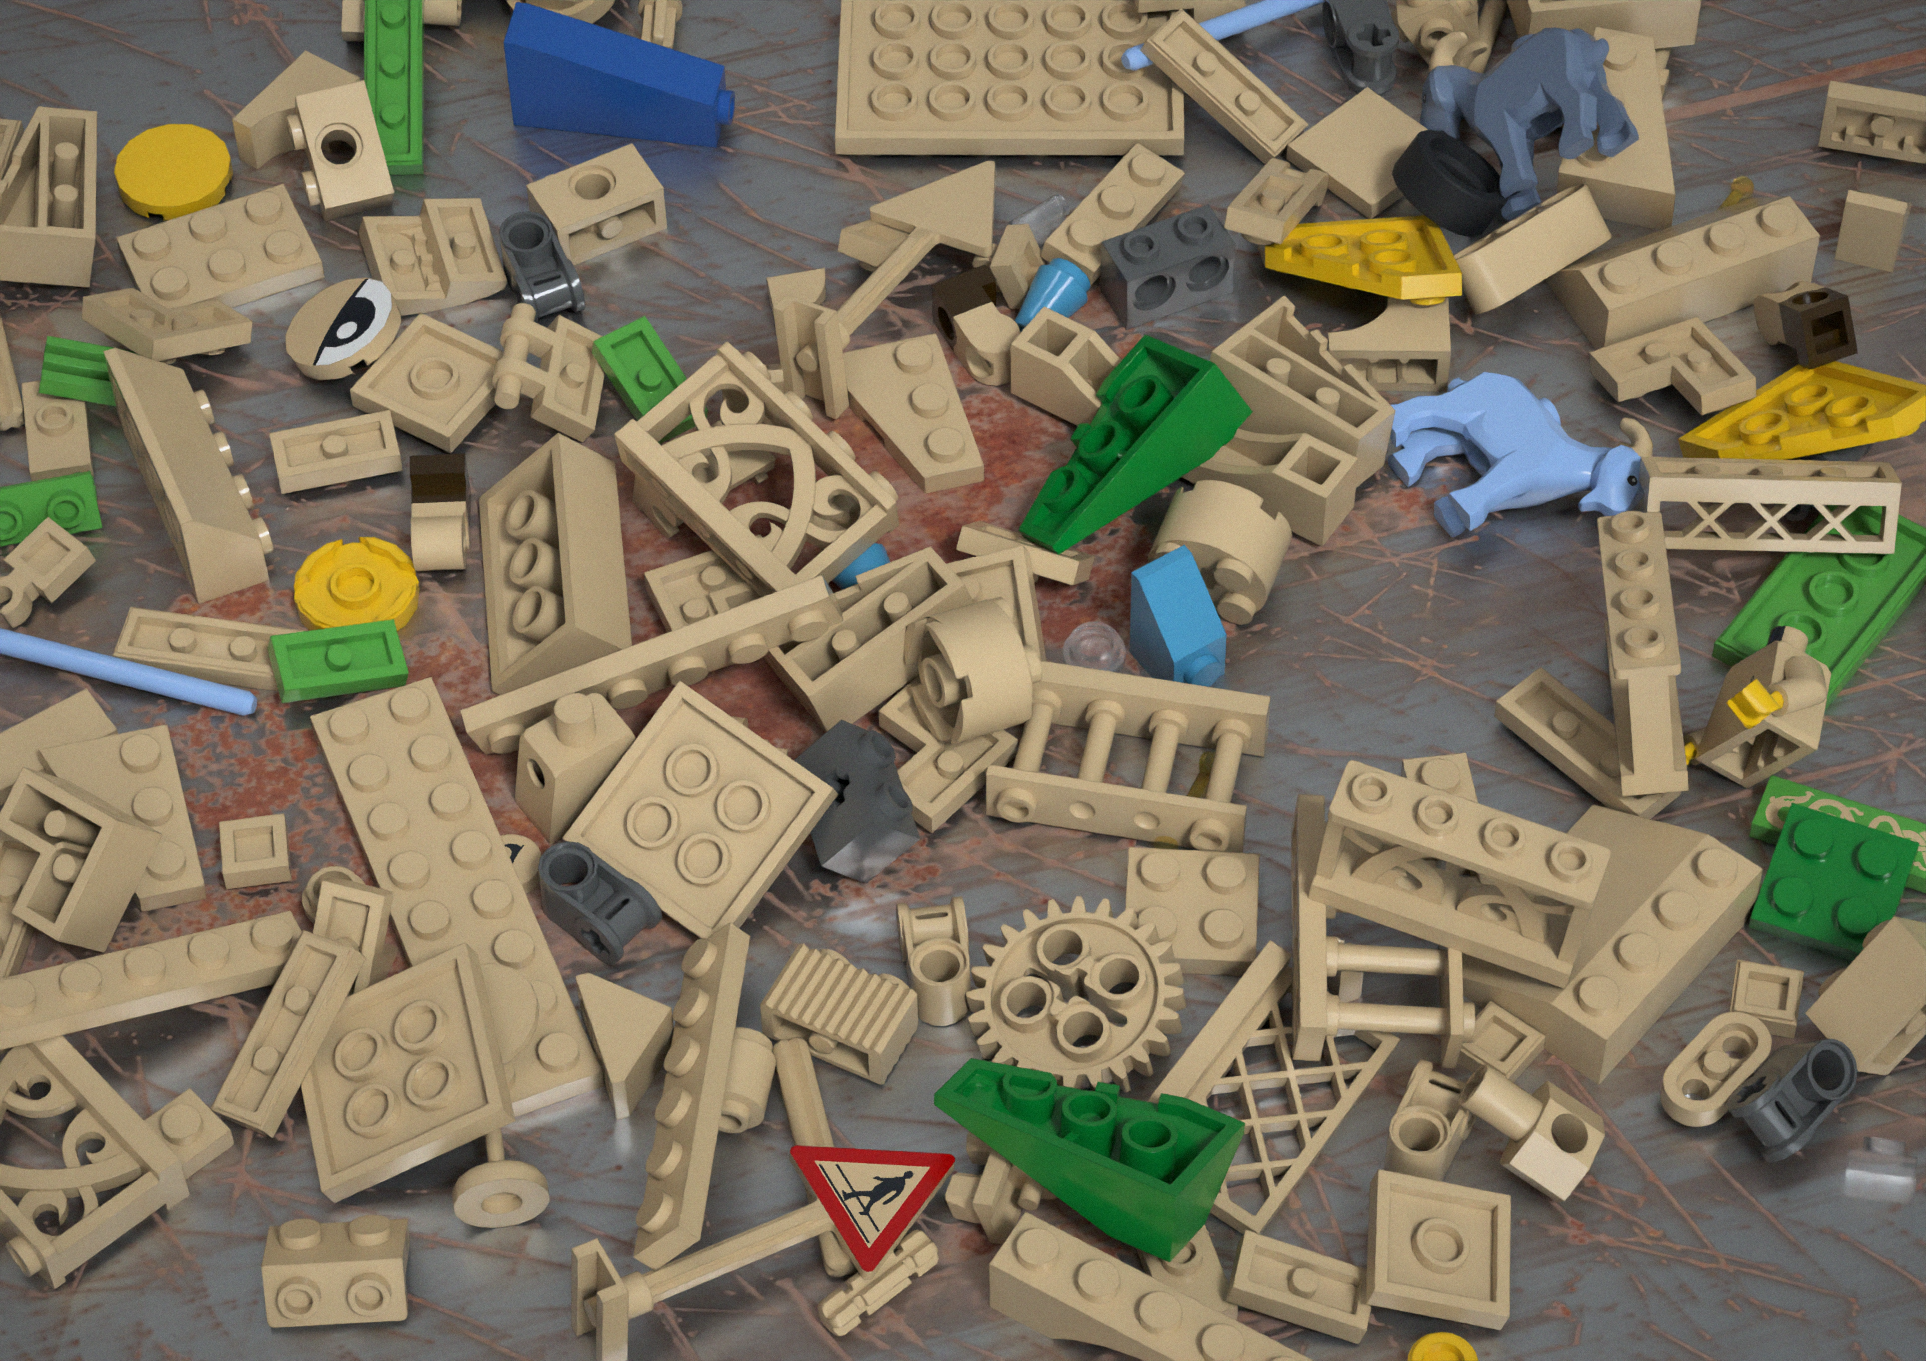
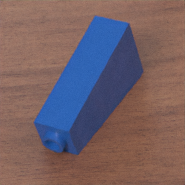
M516 2L503 42L513 124L515 126L716 148L722 125L732 124L735 110V92L726 90L725 66L535 5Z

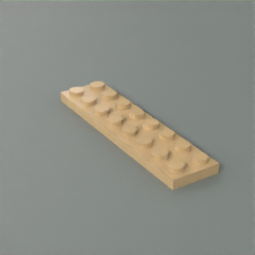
M432 677L310 716L314 736L376 887L394 892L389 918L409 967H413L466 942L478 954L480 964L498 963L515 968L532 984L540 1004L538 1026L528 1045L510 1062L503 1065L514 1116L518 1117L604 1087L601 1066Z

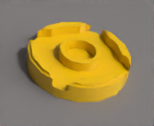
M166 124L147 129L129 140L117 155L114 175L121 199L136 214L148 218V212L162 214L163 220L169 221L219 204L226 195L225 187L229 180L232 181L233 168L225 142L212 131L193 124Z
M359 537V543L351 542L344 545L342 539L326 543L307 556L296 572L294 581L295 606L301 623L309 631L394 619L398 632L407 625L418 607L420 587L411 558L397 545L376 537Z

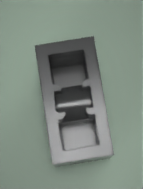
M840 720L794 761L830 785L838 793V796L810 832L821 866L867 884L919 841L920 837L911 813L913 810L911 799L903 789L894 763L896 756L893 747L877 731H868L844 720Z

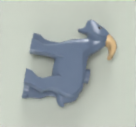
M1544 28L1536 34L1522 36L1512 44L1511 52L1485 74L1470 70L1468 67L1477 56L1489 49V45L1485 41H1474L1465 45L1469 37L1464 31H1455L1447 34L1435 44L1432 50L1428 76L1422 87L1420 124L1428 130L1443 132L1459 140L1460 122L1466 119L1473 132L1494 150L1501 167L1499 190L1504 198L1508 197L1506 204L1501 209L1504 219L1511 221L1541 203L1540 196L1535 187L1539 183L1533 169L1535 140L1548 135L1564 124L1558 149L1559 156L1567 160L1577 158L1594 146L1592 132L1597 129V123L1600 127L1597 136L1598 152L1603 155L1614 157L1639 140L1637 129L1629 119L1622 101L1613 96L1607 86L1603 63L1609 51L1608 42L1603 38L1596 40L1594 36L1583 29Z

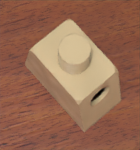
M580 693L563 695L555 703L553 715L529 727L520 736L515 802L550 845L563 838L636 740L628 725L600 693H591L587 696Z

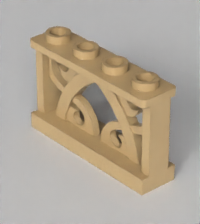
M726 341L717 349L718 353L642 418L637 422L631 419L614 434L621 462L761 597L820 575L824 577L828 584L885 533H891L899 526L896 505L898 495L892 485L880 473L873 471L868 475L854 461L856 457L853 450L839 434L834 431L825 434L812 422L813 415L810 409L798 395L792 391L783 394L770 382L771 375L753 353L746 351L742 355ZM735 389L748 399L749 405L741 413L730 411L727 408L725 399L720 408L722 426L711 427L705 417L706 402L717 391ZM691 414L697 431L678 437L662 446L658 443ZM764 415L774 425L761 424L764 419ZM759 450L791 456L794 471V492L791 509L789 510L775 503L761 501L746 503L729 511L722 504L732 484V468L727 452ZM713 455L719 467L717 478L708 483L699 482L693 477L694 472L702 467L710 469L709 462L705 456ZM815 464L828 476L817 481ZM835 495H847L860 506L861 510L858 520L848 529L831 531L820 528L812 523L814 515L823 520H836L844 516V511L835 510L829 505V501ZM759 518H769L785 525L782 531L778 526L769 522L771 532L762 538L756 537L750 531L752 523ZM807 538L815 543L826 546L821 553L797 574L790 570L800 555Z
M1625 511L1613 516H1602L1597 519L1607 611V620H1604L1622 796L1689 791L1675 676L1681 673V660L1662 514L1660 512L1642 513L1639 511Z
M1351 760L1345 767L1329 807L1325 834L1308 899L1566 989L1611 856V851L1607 847ZM1435 857L1486 875L1495 885H1485L1433 867L1421 858Z
M63 1035L0 1050L1 1056L11 1049L0 1062V1128L7 1109L18 1115L30 1118L53 1117L71 1109L77 1114L68 1126L62 1142V1156L66 1168L26 1169L0 1163V1232L8 1240L5 1244L6 1249L13 1261L26 1276L31 1277L38 1272L54 1290L66 1282L65 1276L160 1207L164 1206L167 1210H170L190 1195L180 1158ZM38 1082H45L51 1087L49 1093L39 1100L27 1099L15 1094L18 1088L23 1094L30 1097L29 1090L31 1086ZM89 1139L101 1140L105 1144L104 1148L97 1153L86 1151L90 1164L81 1166L78 1160L79 1146ZM136 1180L99 1207L96 1193ZM8 1196L22 1198L18 1207ZM81 1197L84 1203L82 1220L61 1235L52 1236L38 1230L35 1225V1219L40 1213L44 1211L58 1213V1220L61 1226L69 1213V1205L66 1198Z

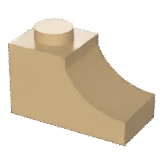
M305 50L232 119L240 160L259 169L274 157L294 150L286 116L295 114V96L358 82L360 77ZM330 141L322 149L332 152L342 141Z
M1388 297L1385 311L1370 323L1351 330L1328 332L1327 351L1342 367L1351 364L1376 391L1447 392L1451 357L1448 297H1445L1444 302L1435 305H1418L1410 302L1409 299L1401 300Z

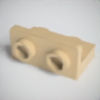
M1830 81L1818 146L1926 164V96Z

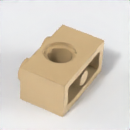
M362 80L295 96V114L286 116L294 150L305 149L310 166L309 171L301 172L309 206L320 205L323 219L326 221L392 205L394 189L365 81ZM341 140L347 142L353 148L355 156L345 164H334L324 157L322 148L330 141Z
M632 143L526 185L529 212L539 213L549 220L567 259L571 260L574 266L667 229L664 188Z

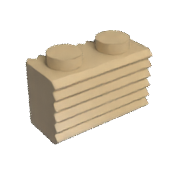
M804 943L799 944L760 1004L762 1034L776 1041L801 1037L808 1043L812 1056L883 1085L887 1075L891 1074L893 1065L897 1064L900 1054L904 1052L906 1044L910 1043L912 1034L916 1033L918 1027L917 993L896 976L885 973L879 975L876 973L869 974L864 968L857 969L836 951L830 949H820L818 951L816 948L809 949Z

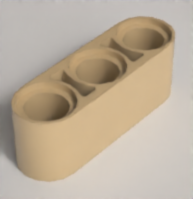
M1587 184L1574 185L1549 197L1454 254L1462 272V290L1473 313H1484L1510 301L1601 246L1612 236Z

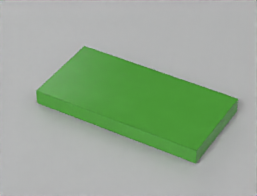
M1826 505V507H1827L1831 512L1834 511V510L1839 506V505ZM1859 506L1841 523L1853 535H1879L1882 506ZM1820 513L1803 534L1809 532L1825 517ZM1898 514L1894 554L1788 552L1714 642L1712 657L1732 667L1767 645L1770 631L1774 627H1794L1806 634L1808 638L1805 653L1827 665L1831 672L1825 707L1826 711L1925 586L1926 528ZM1835 528L1827 533L1841 535Z

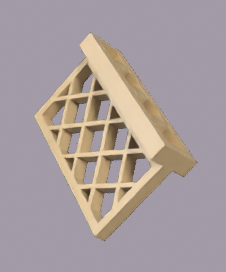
M1269 940L1147 1101L1158 1103L1160 1095L1163 1093L1185 1097L1208 1107L1207 1099L1212 1094L1239 1092L1245 1119L1240 1121L1245 1123L1244 1135L1250 1136L1256 1163L1232 1165L1229 1167L1210 1213L1241 1234L1245 1230L1262 1234L1397 1049L1401 1040L1390 1032L1338 1029L1336 1036L1325 1037L1323 1052L1327 1066L1294 1070L1287 1043L1292 1042V1026L1283 1027L1278 1007L1288 992L1292 994V968L1288 966L1292 954ZM1269 1020L1271 1029L1260 1030L1265 1022ZM1355 1035L1376 1049L1368 1062L1340 1065L1333 1037ZM1275 1044L1281 1071L1248 1075L1243 1051L1251 1046ZM1233 1066L1235 1076L1225 1077ZM1354 1079L1349 1088L1346 1089L1344 1080ZM1331 1081L1337 1103L1332 1110L1305 1112L1298 1085ZM1285 1086L1292 1114L1258 1118L1252 1090ZM1320 1126L1311 1138L1309 1127ZM1296 1129L1301 1149L1300 1155L1293 1159L1269 1161L1262 1133ZM1284 1175L1275 1187L1273 1176ZM1260 1178L1265 1202L1255 1216L1230 1200L1226 1182Z

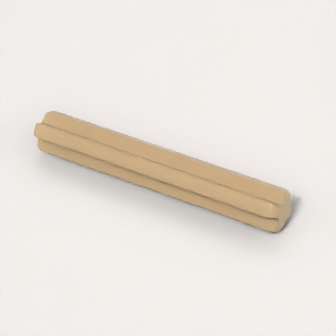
M801 1037L779 1040L773 1045L772 1052L776 1058L775 1070L794 1146L834 1147L808 1043ZM805 1186L808 1202L812 1204L815 1201ZM826 1231L817 1235L825 1270L828 1275L839 1278L846 1274L854 1275L858 1272L834 1232Z

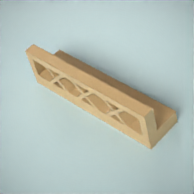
M1641 457L1639 482L1645 493L1644 513L1660 512V501L1688 502L1699 514L1682 531H1664L1666 549L1894 554L1902 482L1890 462ZM1700 502L1715 503H1713L1708 509H1706ZM1734 503H1750L1762 515L1745 532H1727L1716 520L1719 515ZM1762 503L1776 505L1771 510H1768ZM1797 504L1814 505L1825 517L1806 534L1790 533L1778 521ZM1825 505L1839 506L1831 512ZM1859 506H1882L1879 535H1853L1841 521ZM1709 525L1715 532H1703L1702 530ZM1772 526L1778 533L1764 532ZM1835 528L1841 535L1827 533Z

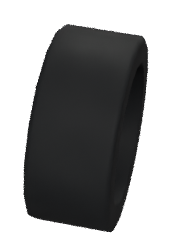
M1430 129L1419 132L1397 160L1392 171V176L1398 189L1421 214L1440 227L1457 235L1472 238L1483 234L1508 199V197L1504 198L1500 193V175L1494 167L1462 141L1443 132Z

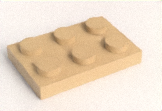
M284 184L116 237L120 256L136 290L167 309L212 300H219L230 308H234L325 278L322 260Z

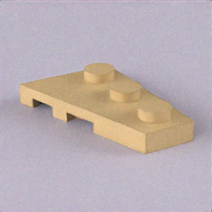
M936 333L843 353L850 408L862 422L868 420L884 439L886 450L925 494L984 481V464Z
M167 724L38 749L40 762L49 775L76 784L163 834L132 896L133 901L141 912L206 899L204 879Z

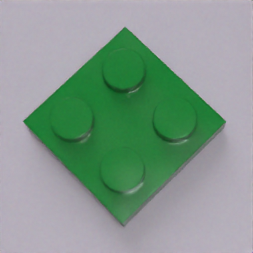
M1791 803L1751 914L1749 928L1853 961L1863 951L1862 944L1868 933L1880 923L1891 920L1896 916L1920 843Z

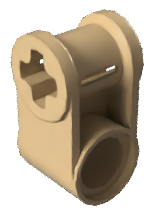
M952 897L950 904L912 909L909 908L907 903H897L896 919L902 963L905 962L909 988H912L917 993L918 1018L933 1026H947L957 1023L966 1016L970 1009L966 992L971 991L969 940L963 897Z
M1421 1059L1417 1063L1408 1081L1402 1101L1390 1122L1383 1168L1385 1171L1443 1182L1462 1141L1468 1138L1478 1117L1458 1103L1460 1093L1466 1083L1433 1071V1063Z

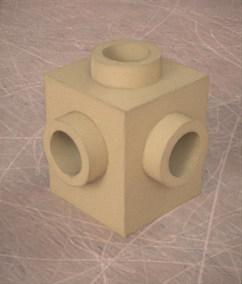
M1396 0V9L1391 12V17L1399 31V38L1405 43L1411 41L1428 65L1430 64L1435 44L1449 33L1455 31L1467 33L1469 38L1465 45L1474 41H1480L1477 0Z

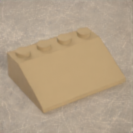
M1592 805L1566 834L1607 847L1611 851V856L1566 989L1462 953L1463 995L1483 1009L1492 1001L1546 1036L1545 1050L1599 1085L1750 919L1757 900L1763 868L1709 834Z

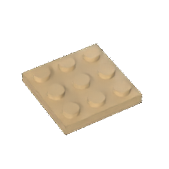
M679 681L562 839L569 842H578L589 847L594 854L622 875L642 885L656 900L662 912L698 938L708 939L730 922L738 928L742 926L838 796V793L830 785Z
M466 942L346 997L301 1083V1089L321 1192L334 1203L516 1121L479 956Z

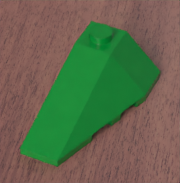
M1145 334L1103 381L1096 394L1102 402L1090 424L1081 423L1076 428L1070 439L1076 446V449L1066 466L1050 473L1018 529L1022 536L1059 555L1212 458L1222 446L1229 443L1235 436L1237 429L1253 411L1215 363Z
M970 1058L934 1093V1105L1108 1236L1168 1262H1171L1205 1225L1245 1129L1244 1122L1185 1097L1161 1093L1158 1103L1120 1097V1085L1097 1081L1095 1091L1057 1085L1056 1078L1050 1072Z

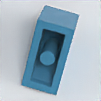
M1183 545L1131 572L1129 652L1152 678L1207 687L1211 686L1220 676L1225 674L1227 634L1190 550Z

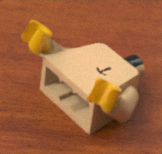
M1774 627L1770 631L1767 645L1731 667L1726 674L1707 726L1683 736L1687 765L1689 763L1692 765L1703 763L1748 789L1817 750L1831 672L1827 665L1805 653L1808 644L1806 634L1794 627Z

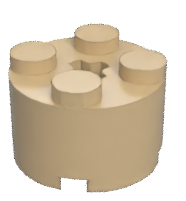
M1196 481L1192 491L1184 492V487L1182 486L1175 492L1150 550L1148 563L1185 545L1195 559L1219 615L1234 624H1248L1252 621L1255 612L1259 611L1267 601L1291 543L1292 531L1288 521L1279 511L1274 520L1260 509L1264 499L1254 492L1222 481Z
M1000 596L990 600H982L925 617L922 620L909 624L904 639L905 664L908 666L917 663L921 681L920 684L910 686L923 721L938 740L943 742L952 739L951 744L964 742L1022 724L1031 719L1032 684L1041 681L1042 667L1036 650L1029 644L1023 646L1014 627L1011 609L1004 598Z

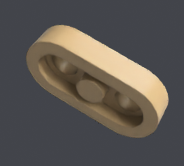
M1727 1012L1713 1018L1665 1070L1660 1100L1666 1113L1675 1121L1693 1127L1707 1126L1718 1121L1728 1111L1726 1103L1732 1093L1749 1080L1769 1059L1772 1039L1767 1027L1756 1017L1743 1012ZM1736 1051L1744 1057L1734 1059L1725 1052ZM1696 1094L1704 1100H1692L1685 1095Z

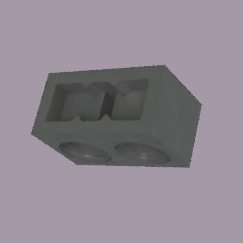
M1209 204L1101 242L1100 291L1126 330L1233 293L1235 242L1227 230L1224 229V226Z

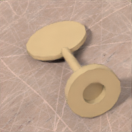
M498 963L480 964L504 1065L510 1062L528 1045L538 1026L540 1004L530 981L515 968ZM501 1128L486 1134L488 1162L473 1167L462 1174L452 1189L455 1216L464 1223L486 1228L518 1225L535 1218L546 1209L550 1202L545 1175L534 1165L522 1161L505 1160Z

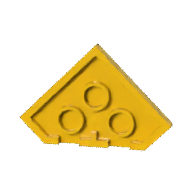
M1424 215L1301 223L1296 225L1281 244H1258V250L1265 268L1280 273L1298 275L1396 299H1409L1410 302L1418 305H1435L1444 302L1445 297L1462 296V272L1439 225Z
M1833 361L1813 369H1808L1798 364L1757 389L1755 398L1731 405L1678 438L1683 458L1788 460L1897 439L1913 434L1919 429L1920 424L1926 420V385L1838 361Z

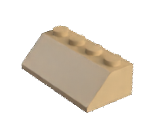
M1790 196L1751 198L1580 258L1545 280L1594 349L1598 350L1698 317L1705 323L1754 305L1757 295L1784 292L1788 287L1799 281L1811 283L1820 235Z
M118 348L103 351L123 435L198 604L268 581L269 576L264 555L274 552L268 529L262 517L252 520L248 513V510L254 509L249 488L242 474L232 477L228 469L234 466V461L224 433L220 431L212 434L209 425L215 424L204 390L201 389L193 392L184 370Z
M557 433L479 497L492 691L499 695L632 646L615 462Z

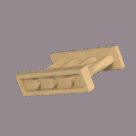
M1040 661L1042 679L1040 682L1032 684V717L1030 720L1025 721L1013 768L995 765L988 766L986 773V815L1005 818L1012 822L1045 824L1194 848L1200 851L1243 853L1247 805L1231 803L1241 754L1264 757L1268 739L1271 696ZM1051 723L1089 729L1077 778L1039 773ZM1114 733L1152 739L1141 789L1103 783ZM1178 743L1216 749L1205 799L1167 793Z
M1298 794L1291 826L1293 1060L1320 1061L1325 1037L1336 1036L1338 1029L1441 1035V1068H1455L1462 1043H1472L1475 1032V1005L1473 1002H1463L1462 952L1439 944L1438 949L1338 943V937L1326 936V919H1335L1336 912H1348L1308 899L1327 822H1325V796ZM1435 857L1421 858L1423 860L1436 861V868L1459 875V869H1466ZM1337 970L1439 976L1440 1007L1339 1002L1338 995H1327V977H1336Z

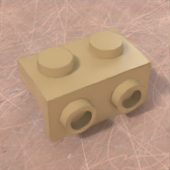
M365 1215L351 1222L319 1223L312 1219L303 1218L288 1221L281 1226H269L261 1264L268 1325L278 1328L405 1320L408 1315L406 1269L410 1248L408 1219L389 1220L382 1215Z

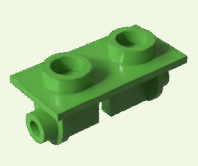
M91 471L76 472L70 475L0 487V547L21 543L47 517L70 534L103 528L97 503L98 496L94 476L91 475Z

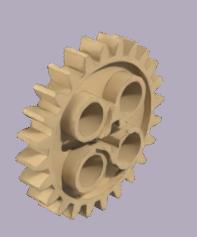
M1076 896L1071 912L1063 914L1054 899L1049 900L1047 907L1048 917L1039 920L1030 910H1024L1023 919L1026 928L1019 932L1013 927L1003 924L1000 929L1006 945L1002 948L992 944H984L982 949L989 966H976L971 969L974 984L978 989L966 992L970 1011L975 1012L968 1017L973 1036L980 1037L976 1042L983 1060L994 1058L992 1062L1050 1072L1056 1078L1057 1085L1077 1089L1091 1088L1092 1091H1095L1097 1081L1104 1083L1114 1081L1116 1085H1120V1089L1125 1093L1131 1091L1127 1073L1135 1069L1142 1075L1151 1077L1154 1073L1148 1055L1153 1053L1169 1057L1171 1050L1168 1038L1164 1034H1179L1182 1032L1180 1016L1175 1011L1186 1008L1183 988L1178 987L1184 983L1180 963H1172L1175 957L1170 941L1158 942L1159 936L1156 924L1152 921L1137 929L1138 921L1135 909L1131 907L1123 911L1116 919L1113 918L1110 900L1105 898L1098 905L1094 913L1086 911L1082 896ZM1073 953L1080 955L1074 962L1067 965L1053 963L1064 954ZM1032 973L1037 974L1038 976L1044 978L1045 981L1040 978L1028 975ZM1130 982L1136 984L1131 991L1124 994L1109 993V990L1119 983ZM1026 1007H1044L1039 1014L1033 1017L1021 1018L1017 1016ZM1108 1020L1126 1025L1123 1027H1118L1110 1023ZM1085 1035L1100 1037L1095 1044L1089 1047L1079 1048L1072 1046L1078 1038Z

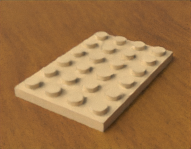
M841 0L835 153L843 155H1126L1136 143H1139L1156 155H1184V90L1155 64L1133 71L1126 69L1121 61L1123 53L1128 48L1145 43L1178 10L1138 13L1134 0Z

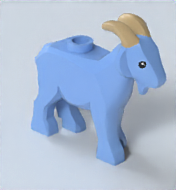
M1483 372L1469 381H1464L1460 378L1453 379L1448 385V392L1439 396H1417L1402 403L1391 405L1396 411L1390 439L1395 448L1401 446V450L1388 456V465L1407 487L1414 484L1421 477L1425 464L1436 457L1465 454L1469 463L1482 475L1474 484L1453 491L1448 496L1434 502V517L1452 538L1460 535L1466 528L1471 531L1481 525L1488 513L1505 509L1536 507L1581 491L1591 490L1590 493L1580 500L1578 504L1579 510L1581 512L1595 510L1601 512L1604 516H1613L1621 512L1633 511L1644 495L1639 482L1641 457H1652L1653 443L1649 432L1635 419L1625 417L1619 424L1621 431L1629 438L1631 444L1620 442L1618 447L1615 448L1590 447L1571 439L1561 427L1559 414L1549 399L1543 397L1538 400L1519 379L1491 372Z

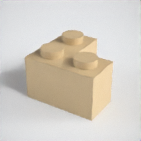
M22 767L0 812V830L39 852L40 855L11 913L59 942L105 953L163 834L68 780Z
M1896 916L1891 920L1880 923L1868 933L1862 944L1863 951L1847 968L1836 971L1823 982L1818 991L1820 997L1805 1012L1827 1039L1841 1041L1851 1050L1856 1060L1857 1071L1887 1076L1926 1035V923Z

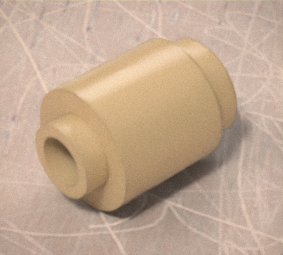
M735 1027L718 1129L722 1132L741 1133L746 1129L758 1126L764 1119L776 1067V1058L772 1053V1042L761 1032L749 1028Z

